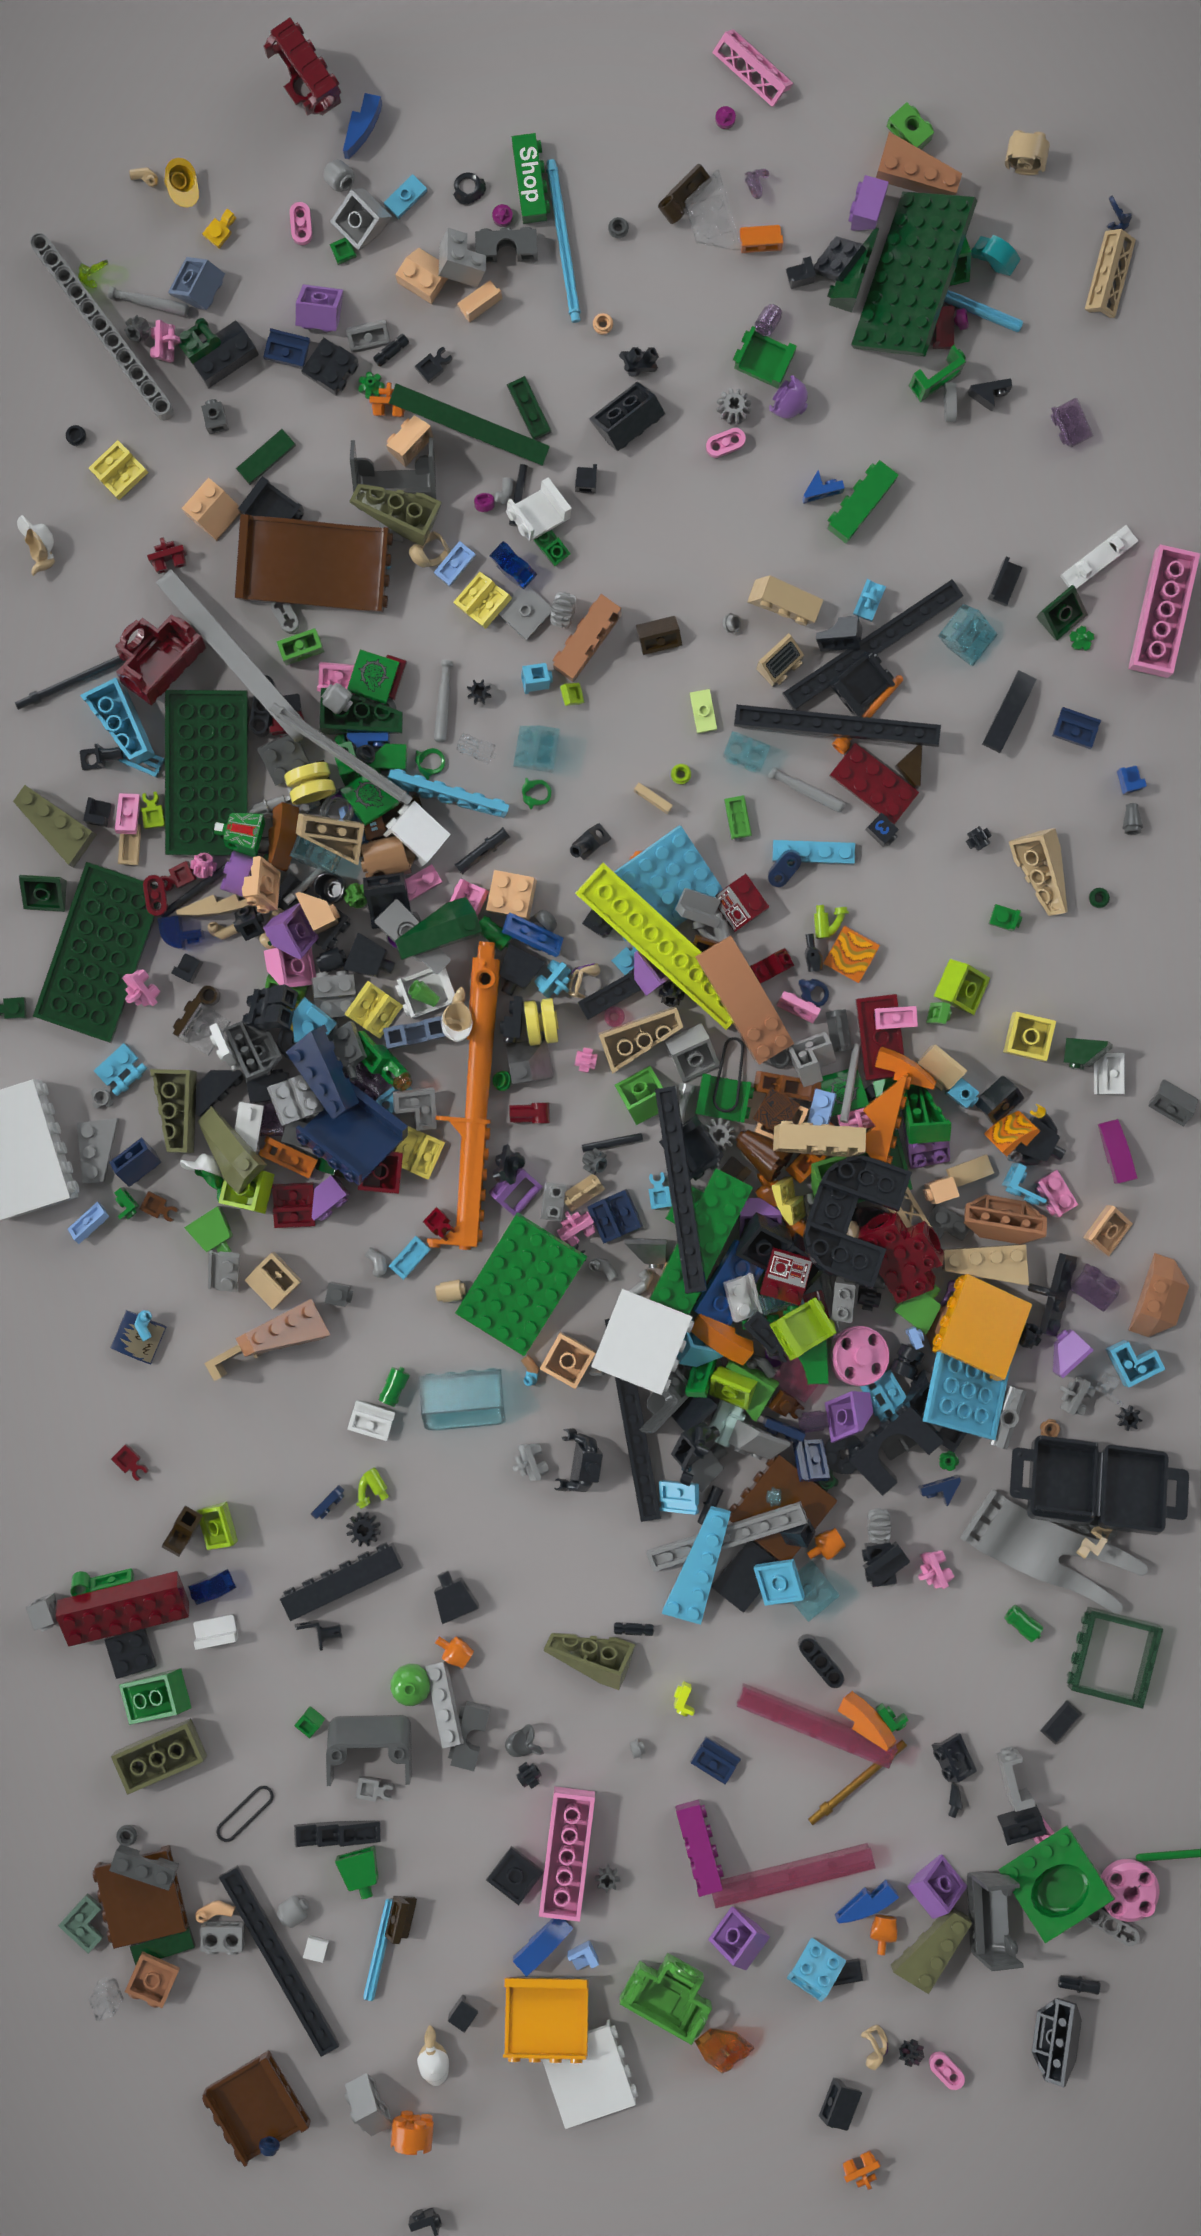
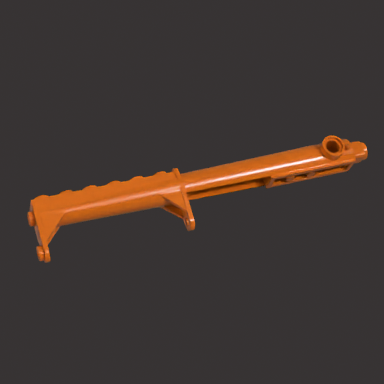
M479 941L477 957H473L469 1010L472 1014L473 1024L471 1032L467 1037V1040H470L465 1117H435V1120L449 1121L461 1135L456 1232L450 1231L446 1235L447 1241L441 1238H427L428 1247L440 1248L441 1244L459 1245V1249L471 1250V1246L477 1247L479 1242L483 1240V1230H480V1222H484L485 1210L481 1209V1204L486 1199V1189H483V1181H487L488 1170L484 1169L485 1160L488 1161L489 1148H486V1140H490V1128H487V1124H491V1119H487L500 970V959H495L494 942ZM485 974H490V983L484 985L482 977Z

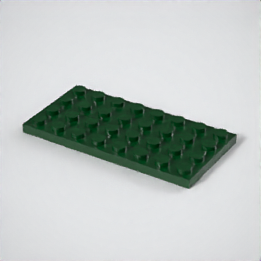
M902 192L851 343L854 349L926 356L977 204L975 197Z
M166 690L165 855H198L200 853H208L211 856H231L234 850L225 847L224 836L214 834L216 822L227 824L231 813H247L248 691Z
M89 862L85 863L33 1017L112 1043L126 1003L125 998L128 995L125 990L128 985L122 978L126 974H133L137 971L155 916L150 914L146 908L143 889L144 881ZM152 884V886H151L152 889H157V888H158V886L153 885V884ZM159 902L154 906L156 910L159 908Z

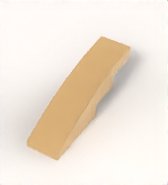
M236 894L218 901L215 895H211L176 910V913L183 917L216 916L237 912L241 908L251 905L247 904V899L240 901L239 896Z

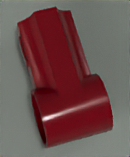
M550 1103L509 1105L510 1123H550Z

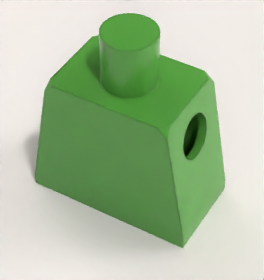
M221 1206L215 1207L184 1227L206 1252L214 1248L218 1253L219 1251L232 1252L226 1241L233 1237V1233Z
M935 1285L931 1291L898 1303L893 1308V1311L917 1329H920L924 1334H927L941 1308V1304L934 1300L941 1289Z

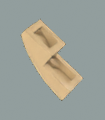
M987 1154L946 1169L948 1176H953L956 1187L994 1174Z

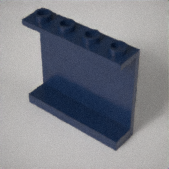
M351 1083L359 1103L334 1120H332L326 1109L323 1108V1111L319 1112L304 1128L299 1125L296 1127V1138L300 1144L311 1148L317 1157H322L328 1161L331 1168L342 1172L349 1182H355L359 1186L408 1136V1126Z

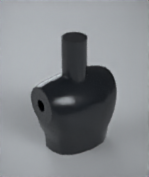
M814 933L805 934L807 943L805 960L808 972L823 970V957L821 951L815 947Z

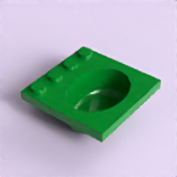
M1068 1825L998 1869L1001 1874L1009 1875L1020 1884V1888H1015L1013 1894L1045 1944L1115 1900V1897Z

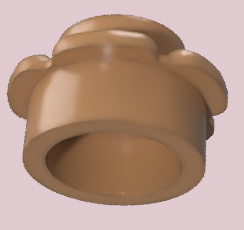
M1048 1419L1040 1425L1042 1436L1057 1437L1060 1432L1059 1424H1056V1421L1053 1419Z

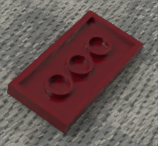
M856 743L852 745L829 775L878 814L882 812L894 825L919 794L915 788Z
M897 994L855 999L865 1080L894 1077V1071L878 1068L875 1065L881 1047L904 1055L901 1028L876 1030L874 1009L898 1007Z

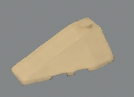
M1056 829L1037 831L1009 841L1014 862L1024 871L1026 875L1024 878L1028 883L1032 884L1036 891V897L1047 915L1051 916L1068 912L1061 846Z

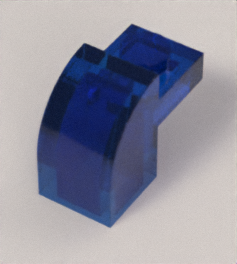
M504 541L489 555L496 563V567L523 590L537 576V573L525 560L518 557Z
M180 916L158 918L160 935L164 942L173 948L186 950V941L188 944H198L201 939H205L202 929L183 931L182 918Z

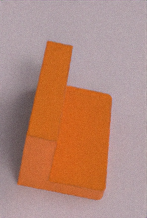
M780 225L741 227V253L782 250L783 235H781Z

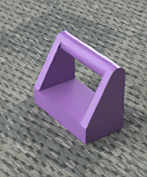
M521 1168L517 1171L514 1184L510 1185L507 1181L497 1183L489 1191V1194L515 1216L516 1213H520L543 1186ZM526 1177L534 1186L512 1209L504 1200Z

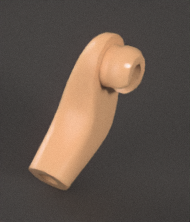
M220 1900L213 1901L197 1910L195 1914L196 1921L204 1923L216 1915L232 1917L236 1907Z

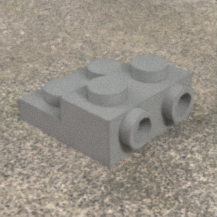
M338 971L336 976H328V972L316 973V977L311 979L314 1005L331 1018L347 1017L345 1012L354 1001L356 995L354 974H349V971Z
M302 1075L267 1087L281 1126L323 1111V1105Z

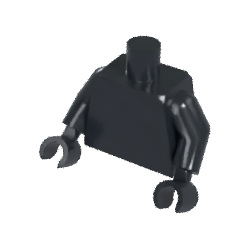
M702 1422L681 1433L671 1453L683 1471L680 1483L690 1486L694 1475L688 1472L692 1470L694 1462L700 1458L704 1459V1456L711 1450L715 1440L720 1436L717 1427H709L706 1423Z
M574 1428L563 1429L567 1431L568 1436L562 1437V1440H575V1451L570 1482L566 1479L557 1478L555 1481H560V1487L554 1489L563 1492L567 1490L587 1492L593 1483L599 1482L603 1453L598 1448L597 1441L594 1438L582 1433L577 1434Z

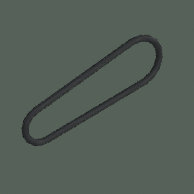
M731 1037L725 1042L713 1094L715 1108L723 1113L733 1111L739 1103L744 1044L737 1037ZM736 1040L741 1044L736 1102L732 1108L724 1110L717 1105L716 1094L727 1045L730 1041Z

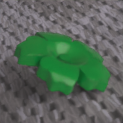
M1080 626V628L1076 629V632L1071 631L1069 635L1070 641L1074 642L1071 645L1074 650L1082 648L1086 651L1090 649L1092 644L1090 641L1094 640V634L1090 631L1086 632V626Z

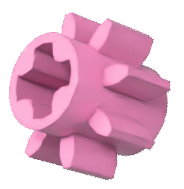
M200 853L194 855V860H191L190 869H194L193 874L197 877L208 878L216 871L217 863L213 862V857L210 854Z
M584 1047L583 1052L577 1051L574 1066H579V1071L586 1073L589 1072V1069L595 1070L597 1054H592L593 1049Z

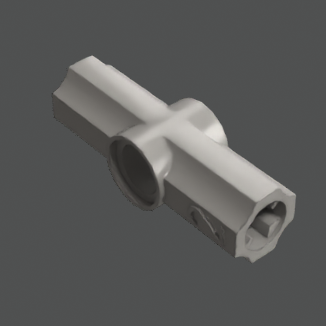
M1009 1385L1001 1410L996 1440H990L989 1444L1007 1450L1014 1428L1019 1422V1413L1027 1391ZM1011 1412L1013 1415L1012 1420L1005 1423L1003 1420L1004 1415Z

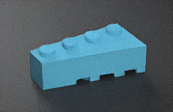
M114 678L80 695L129 760L138 765L155 756L128 690L121 684L118 678Z

